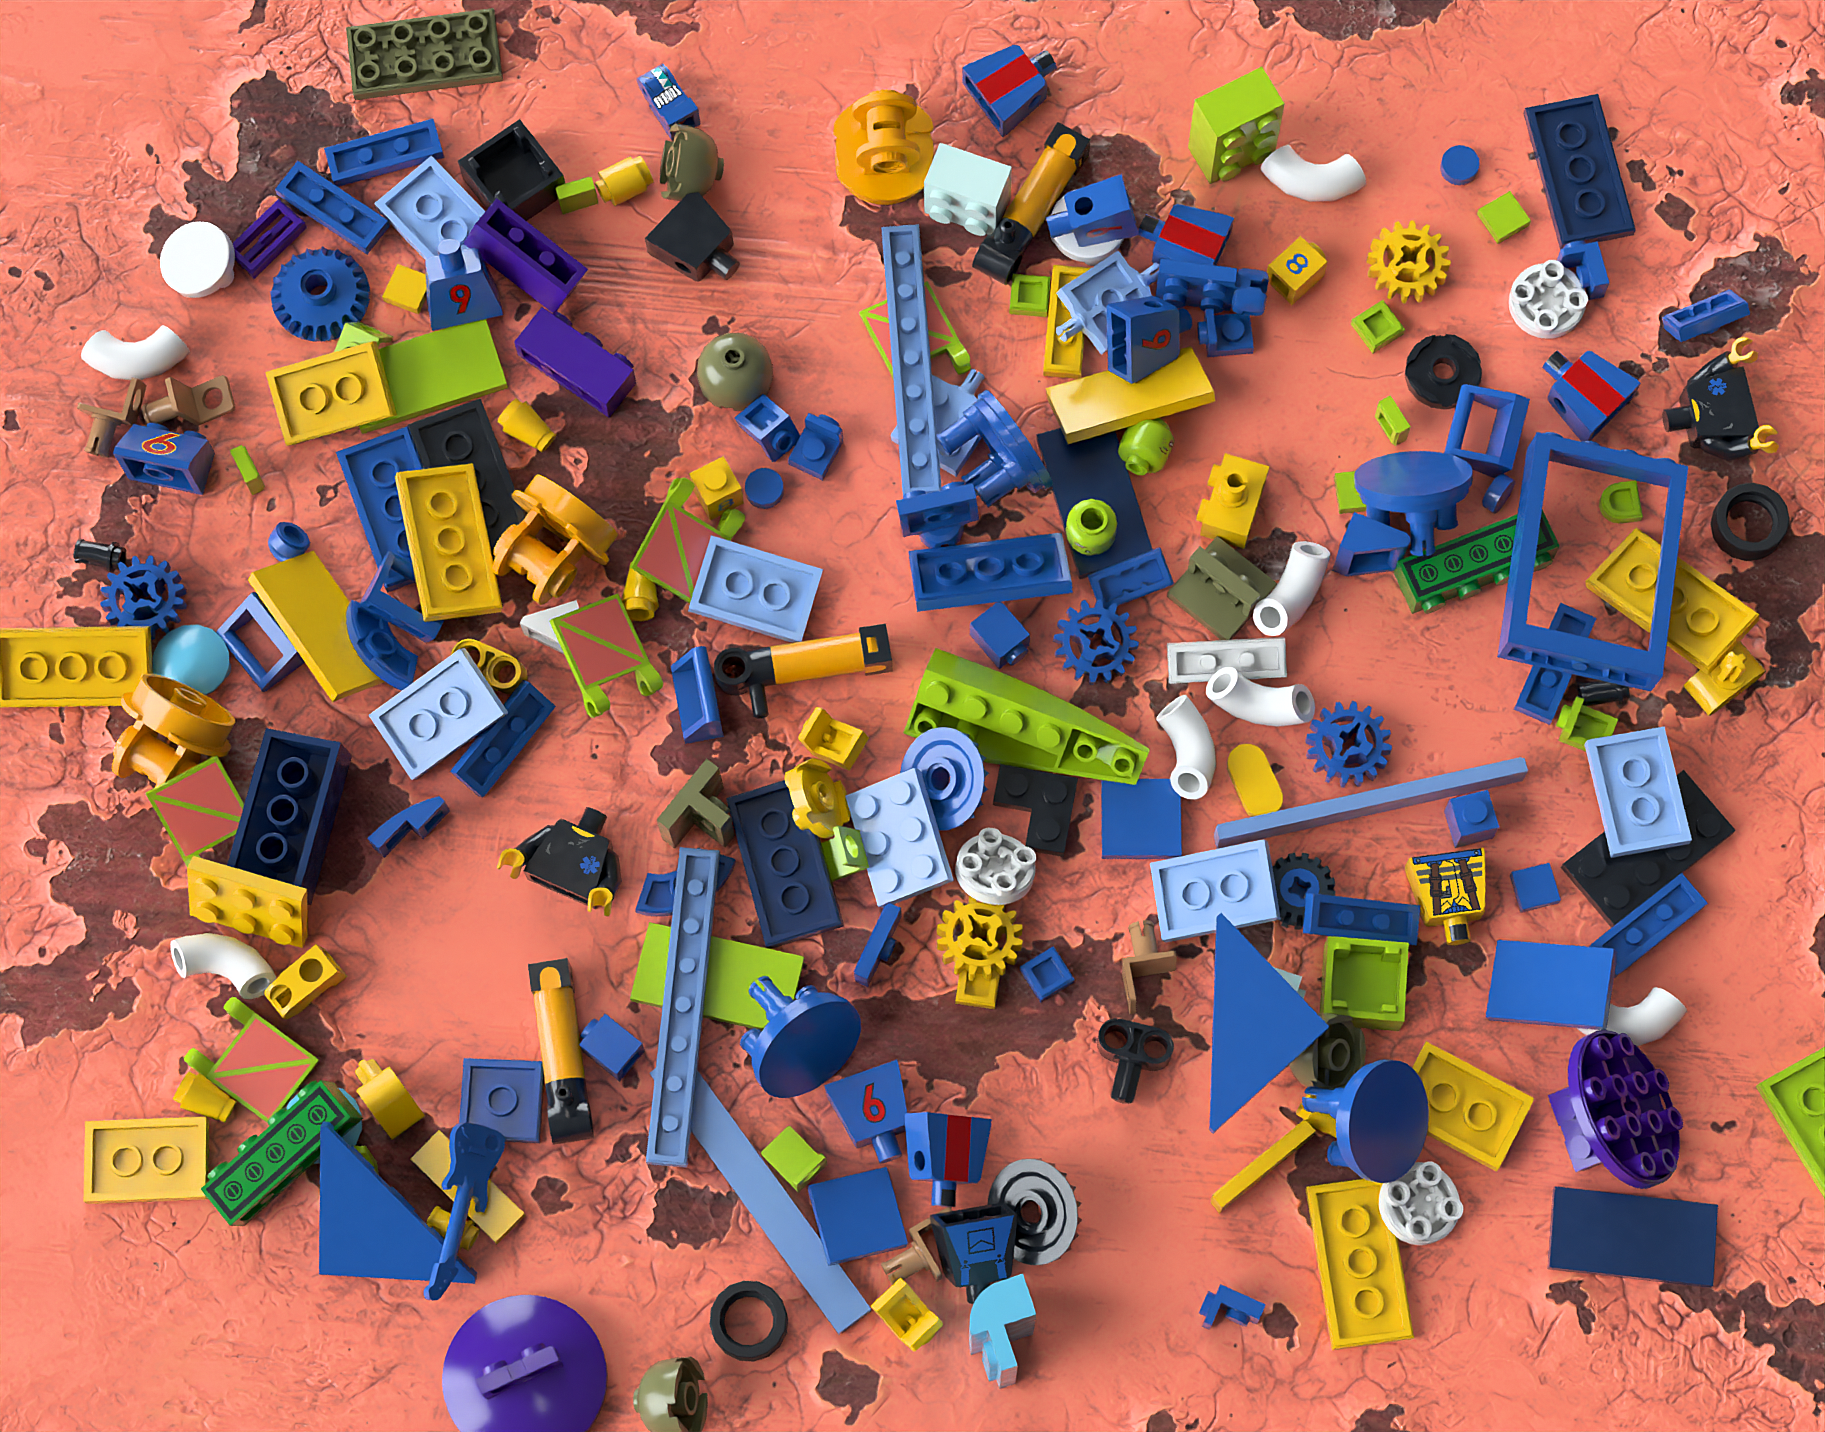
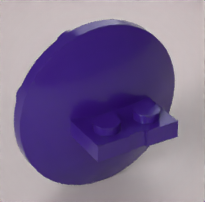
M1599 1030L1582 1037L1574 1045L1570 1054L1568 1064L1569 1087L1548 1095L1558 1126H1561L1566 1141L1564 1143L1575 1172L1585 1171L1603 1164L1615 1177L1635 1188L1648 1189L1667 1181L1677 1168L1680 1150L1679 1130L1683 1128V1119L1679 1111L1673 1107L1668 1093L1669 1081L1666 1074L1661 1069H1655L1647 1056L1633 1044L1631 1038L1625 1033L1618 1034L1609 1030ZM1659 1094H1661V1096H1662V1098H1663V1100H1664V1102H1665V1105H1666V1109H1665V1110H1664V1108H1663V1106H1662V1103H1661V1099H1660Z
M510 1296L494 1301L475 1312L466 1320L454 1336L443 1365L442 1387L444 1400L448 1412L460 1432H587L597 1419L604 1403L608 1380L607 1363L597 1335L575 1310L557 1300L543 1296Z

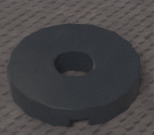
M1449 334L1445 336L1432 335L1425 337L1413 347L1406 360L1404 376L1409 391L1419 402L1430 408L1447 410L1456 407L1462 385L1467 384L1479 387L1482 374L1481 361L1478 353L1470 343L1460 337ZM1440 363L1447 364L1453 369L1454 375L1449 379L1438 378L1433 372V367Z

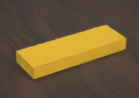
M1053 265L1043 376L1081 378L1085 334L1080 331L1065 342L1060 339L1064 333L1059 336L1057 335L1056 328L1072 319L1056 293L1060 288L1091 268Z
M1307 1120L1300 1122L1218 1189L1211 1198L1210 1203L1220 1214L1308 1142L1315 1133L1314 1128Z
M438 1130L411 1160L454 1202L457 1186L453 1185L449 1190L442 1189V1182L449 1173L451 1164L450 1140ZM488 1179V1201L485 1211L476 1212L474 1199L471 1198L467 1216L498 1244L526 1215Z

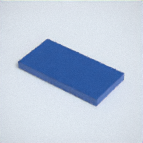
M409 426L336 452L378 568L389 550L412 563L395 476L397 472L421 470L424 467ZM390 569L384 581V587L388 593L415 582Z
M1062 533L908 551L917 612L1073 593Z

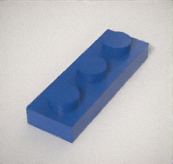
M434 119L324 148L332 180L337 187L420 165L430 156L435 160L444 158Z
M299 161L295 163L275 188L279 197L367 255L390 227L387 219Z
M1560 603L1549 629L1588 638L1596 618ZM1533 665L1513 710L1550 725L1572 674Z
M522 680L503 704L508 714L480 733L450 771L477 796L483 798L556 707L528 681Z
M1680 873L1594 941L1589 947L1612 948L1618 952L1614 978H1616L1702 910L1708 903L1683 873Z
M1306 893L1303 933L1406 942L1409 945H1417L1421 906Z

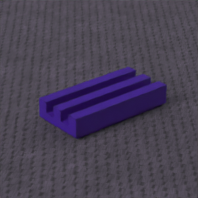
M278 199L232 243L235 261L238 266L243 270L245 269L255 279L307 228L306 223ZM283 213L285 216L275 226L265 232L259 238V241L242 256L240 253ZM272 241H274L259 257H257Z

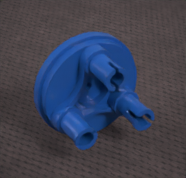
M988 390L978 395L979 400L962 412L964 415L962 418L941 433L935 435L948 455L953 454L955 450L976 435L983 437L990 450L988 454L989 459L968 474L963 475L961 479L965 485L973 483L976 497L979 495L988 508L1014 488L1020 490L1026 485L1033 493H1036L1040 489L1046 491L1053 486V481L1047 469L1023 432L1001 403Z
M1408 451L1383 455L1363 463L1354 474L1355 489L1359 493L1362 502L1366 504V517L1390 526V511L1405 513L1406 521L1410 523V553L1415 556H1423V548H1426L1427 556L1435 553L1434 528L1450 530L1458 526L1456 503L1467 496L1473 482V470L1467 461L1454 455L1431 451Z
M768 976L759 977L758 980L765 987V991H762L754 981L749 988V995L766 1011V1018L769 1023L762 1031L756 1028L747 1031L740 1040V1046L751 1056L755 1078L765 1092L777 1098H791L803 1095L829 1080L849 1059L859 1040L861 1032L860 1015L848 1000L832 993H819L813 985L803 987L795 996L797 1000H793L790 996H784Z
M1390 1059L1378 1060L1360 1068L1351 1077L1345 1088L1338 1087L1334 1090L1309 1086L1305 1089V1094L1316 1096V1098L1302 1096V1105L1307 1112L1330 1114L1336 1119L1337 1141H1333L1327 1151V1158L1332 1166L1348 1167L1368 1181L1390 1183L1404 1176L1415 1164L1426 1139L1429 1108L1424 1085L1416 1071L1408 1064Z

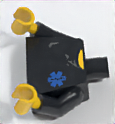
M1745 337L1738 338L1732 345V353L1726 351L1709 361L1687 381V385L1679 397L1680 407L1664 409L1662 412L1666 432L1686 429L1692 448L1702 449L1705 453L1726 461L1756 454L1760 448L1767 453H1775L1778 450L1779 445L1775 441L1765 443L1768 436L1776 435L1778 431L1769 425L1759 427L1744 366L1738 367V362L1740 361L1752 363L1758 358V352L1756 351L1742 356L1743 347L1752 343L1751 339Z
M586 807L578 826L564 819H559L555 825L545 826L526 838L514 849L508 848L502 851L497 865V869H501L504 865L513 866L510 874L512 879L518 878L522 867L525 866L523 871L527 880L588 906V912H591L592 908L596 909L597 905L604 906V916L611 914L612 901L622 882L619 856L613 851L611 841L599 835L607 816L590 807Z

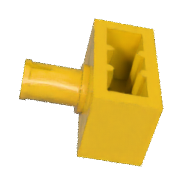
M1227 453L1224 454L1221 465L1213 464L1207 486L1213 487L1210 500L1202 499L1196 521L1202 522L1200 536L1215 539L1218 536L1227 544L1244 549L1270 466Z

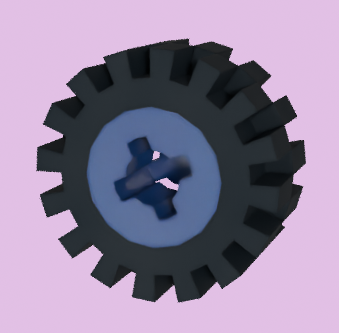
M1295 853L1288 854L1286 859L1281 857L1276 860L1275 865L1272 866L1280 921L1282 922L1281 926L1288 928V925L1295 926L1294 930L1302 929L1306 893L1335 896L1334 877H1330L1331 870L1328 866L1323 867L1321 865L1322 860L1315 857L1312 860L1308 858L1309 854L1302 853L1301 857H1296Z

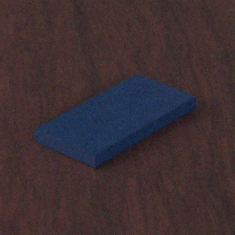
M1594 94L1525 108L1523 114L1560 250L1565 245L1575 241H1585L1587 244L1634 235L1636 229L1599 95Z
M1061 428L1036 434L1044 466L1053 481L1051 489L1065 535L1069 512L1076 504L1083 500L1095 499L1103 501L1116 514L1117 531L1115 540L1110 548L1103 553L1091 556L1081 554L1068 541L1079 579L1087 578V574L1152 550L1125 461L1120 458L1118 453L1119 441L1116 432L1112 431L1071 444L1067 443Z
M785 780L726 798L766 947L772 949L843 927L842 916L820 837L809 829L801 830L794 822L792 812L795 807Z
M1555 1186L1552 1193L1547 1269L1711 1288L1714 1281L1718 1205Z

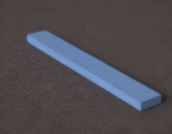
M919 224L881 227L902 493L905 495L912 491L924 490L927 494L941 490L938 441L935 436L937 429Z
M1519 757L1217 824L1214 840L1216 848L1219 849L1523 781L1528 768L1525 758Z
M680 847L646 1155V1164L687 1168L720 860L719 850Z
M656 1068L650 1072V1076L654 1081ZM697 1070L691 1132L835 1331L840 1335L870 1313L872 1309L839 1264L828 1266L823 1244L819 1236Z

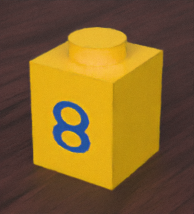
M1300 236L1268 265V283L1293 305L1324 277L1328 262L1324 252L1318 245L1313 242L1308 243Z
M724 456L689 473L690 480L695 486L693 491L709 520L722 515L726 509L732 510L744 504L742 488Z

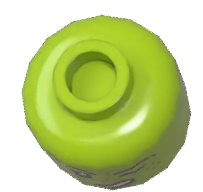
M1160 418L1144 420L1126 428L1119 444L1118 453L1120 458L1125 461V466L1130 472L1137 475L1156 473L1164 468L1173 448L1174 437L1168 424Z
M1089 499L1079 502L1071 509L1066 522L1067 540L1075 550L1081 554L1091 556L1103 553L1113 544L1117 531L1116 514L1109 505L1100 500Z

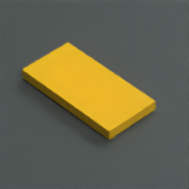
M1191 346L1180 349V353L1175 360L1133 384L1107 370L1045 388L1048 402L1068 444L1130 427L1144 420L1157 419L1215 401L1214 390Z
M473 463L397 472L395 480L424 622L501 612L503 607L496 573L492 571L493 559Z
M1636 527L1585 581L1586 588L1649 633L1651 631L1661 544ZM1677 556L1667 646L1709 675L1757 624L1759 614Z
M314 550L251 573L248 578L249 583L332 702L385 682L365 665L354 649L346 625V612L350 602Z
M151 626L0 628V708L121 706L120 700L123 694L134 692L142 675L153 674Z
M1359 1179L1306 1187L1332 1350L1414 1339L1398 1238L1387 1228L1379 1210V1194L1383 1183Z

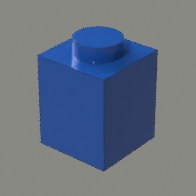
M996 602L970 623V636L998 669H1001L1007 663L1011 666L1018 663L1029 651L1027 647L1030 643V634L1002 602Z
M1488 790L1449 799L1444 813L1455 848L1494 838L1499 829V824Z
M604 1014L599 1021L595 1018L591 1020L580 1035V1038L583 1040L579 1045L583 1053L619 1082L645 1052L643 1044L607 1014Z

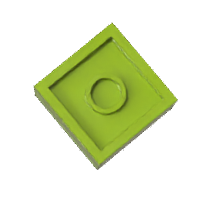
M1328 936L1323 950L1320 1013L1350 1016L1354 1019L1351 1022L1356 1028L1399 1031L1405 1018L1409 943Z

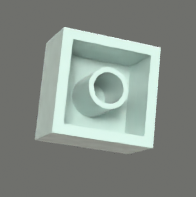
M939 143L924 181V213L929 214L933 220L940 223L948 224L953 222L962 225L967 231L975 235L984 236L985 234H992L1002 219L1011 198L1012 167Z

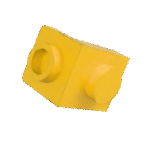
M816 707L810 718L804 723L798 739L813 756L850 771L869 737L863 730L835 720L825 709Z
M901 1278L871 1305L872 1309L895 1336L912 1351H916L922 1345L930 1342L935 1332L943 1325V1322L926 1307L911 1287Z

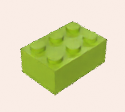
M1263 67L1241 76L1194 101L1188 148L1209 184L1219 179L1221 181L1230 180L1239 174L1241 168L1253 162L1255 165L1262 164L1276 150L1285 103Z

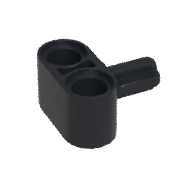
M1117 1018L1107 1020L1101 1026L1097 1038L1099 1053L1105 1059L1118 1063L1110 1094L1111 1099L1125 1104L1133 1103L1141 1070L1158 1071L1164 1069L1169 1064L1174 1050V1043L1172 1037L1166 1031ZM1113 1031L1122 1033L1127 1043L1119 1049L1109 1047L1104 1039L1108 1033ZM1151 1041H1157L1165 1047L1166 1054L1160 1058H1151L1145 1053L1144 1045Z

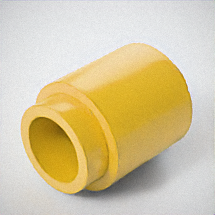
M629 156L598 172L600 180L595 182V186L604 203L611 201L614 206H617L647 191V186L654 183V180L641 156L634 159Z

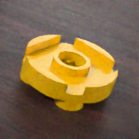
M812 758L785 773V783L790 790L791 799L795 807L792 815L796 825L801 830L809 829L821 838H829L834 836L833 827L843 826L844 823L850 820L851 814L845 797L847 792L841 780L833 782L832 778L827 774V772L833 770L827 763L820 759Z

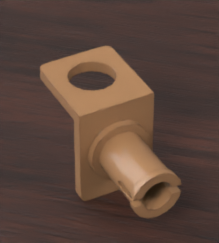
M224 375L193 388L169 377L165 379L168 396L142 406V413L147 423L161 424L180 416L197 426L235 410L229 380ZM212 389L221 390L223 396L221 404L215 409H208L205 404L208 392Z
M132 377L122 413L78 403L77 409L94 419L87 446L84 449L85 452L109 458L116 426H121V424L132 426L137 423L147 387L144 382Z
M1143 920L1144 936L1141 934L1139 921L1130 924L1128 927L1134 957L1122 958V977L1129 1014H1136L1133 977L1176 970V951L1158 952L1154 923L1149 920Z
M949 1206L938 1213L950 1212L952 1209ZM930 1217L909 1229L913 1240L911 1248L881 1263L885 1274H889L888 1279L892 1285L899 1278L904 1280L923 1268L926 1271H931L936 1282L942 1279L938 1266L920 1237L932 1229Z

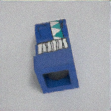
M661 64L636 79L642 94L649 103L650 109L672 141L676 133L669 132V130L675 123L678 124L684 121L682 125L692 127L701 125L697 106L690 97L686 96L667 66Z

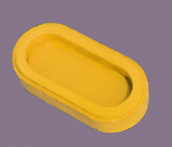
M1241 744L1235 747L1229 754L1227 771L1246 813L1253 817L1280 811L1283 803V794L1264 752L1253 744Z

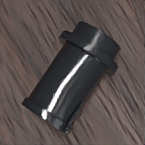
M78 539L75 544L73 558L75 563L105 567L108 572L113 573L115 570H120L118 563L122 562L125 564L126 548L120 547L118 542H112L108 545Z
M1605 681L1578 683V696L1584 698L1582 704L1584 706L1616 702L1617 705H1621L1623 700L1630 698L1628 686Z

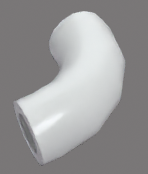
M1285 145L1271 153L1261 165V171L1284 193L1309 202L1335 201L1357 192L1366 185V177L1361 166L1349 154H1344L1337 160L1327 164H1314L1301 158L1290 145Z
M164 325L147 339L134 343L123 342L106 330H101L86 342L82 349L81 359L92 368L111 378L131 380L134 377L143 380L162 375L182 361L190 353V350L172 330Z
M1307 541L1295 542L1292 545L1285 571L1270 595L1259 601L1254 608V622L1261 632L1269 636L1280 635L1303 616L1311 605L1324 578L1330 559V551L1327 548Z
M1225 667L1211 677L1206 687V694L1213 703L1232 716L1254 724L1276 727L1298 725L1311 721L1315 714L1313 696L1303 684L1280 688L1266 687L1251 682L1232 667Z
M1182 695L1168 704L1159 713L1156 720L1172 740L1176 751L1177 764L1170 777L1171 785L1180 796L1195 800L1204 796L1211 785L1216 768L1215 745L1205 720L1188 696Z
M205 933L184 936L171 941L172 959L182 978L202 973L222 975L235 985L240 996L244 999H254L263 996L267 987L277 979L271 966L256 949L234 937Z
M1654 987L1638 1005L1627 1008L1617 1007L1610 1003L1607 1030L1618 1034L1625 1033L1631 1038L1634 1045L1640 1046L1661 1039L1682 1019L1687 1009L1675 996L1661 988ZM1576 1028L1585 1035H1588L1595 1031H1599L1594 1029Z

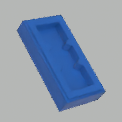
M1729 289L1662 317L1664 329L1677 340L1683 342L1700 334L1713 333L1720 326L1750 315L1748 302Z
M1160 547L1087 574L1096 601L1097 599H1102L1104 609H1109L1113 603L1119 606L1174 584Z
M889 902L885 904L854 969L855 982L869 987L880 961L888 962L897 942L892 936L902 917L900 907Z

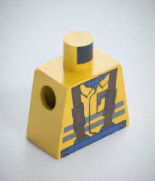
M1484 848L1409 858L1405 865V872L1417 905L1421 906L1420 914L1424 925L1428 927L1444 925L1447 945H1460L1470 942L1468 921L1481 919L1485 912Z

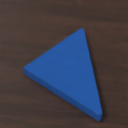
M1222 913L1216 917L1209 1121V1130L1213 1134L1329 1029L1325 1021Z
M323 1121L320 1126L319 1275L430 1281L434 1263H439L444 1238L433 1227L430 1228L414 1212L415 1209L374 1171L375 1168L353 1145L350 1147L341 1138L330 1122ZM457 1256L455 1267L459 1269V1272L452 1282L475 1284L477 1272L472 1267L469 1268Z

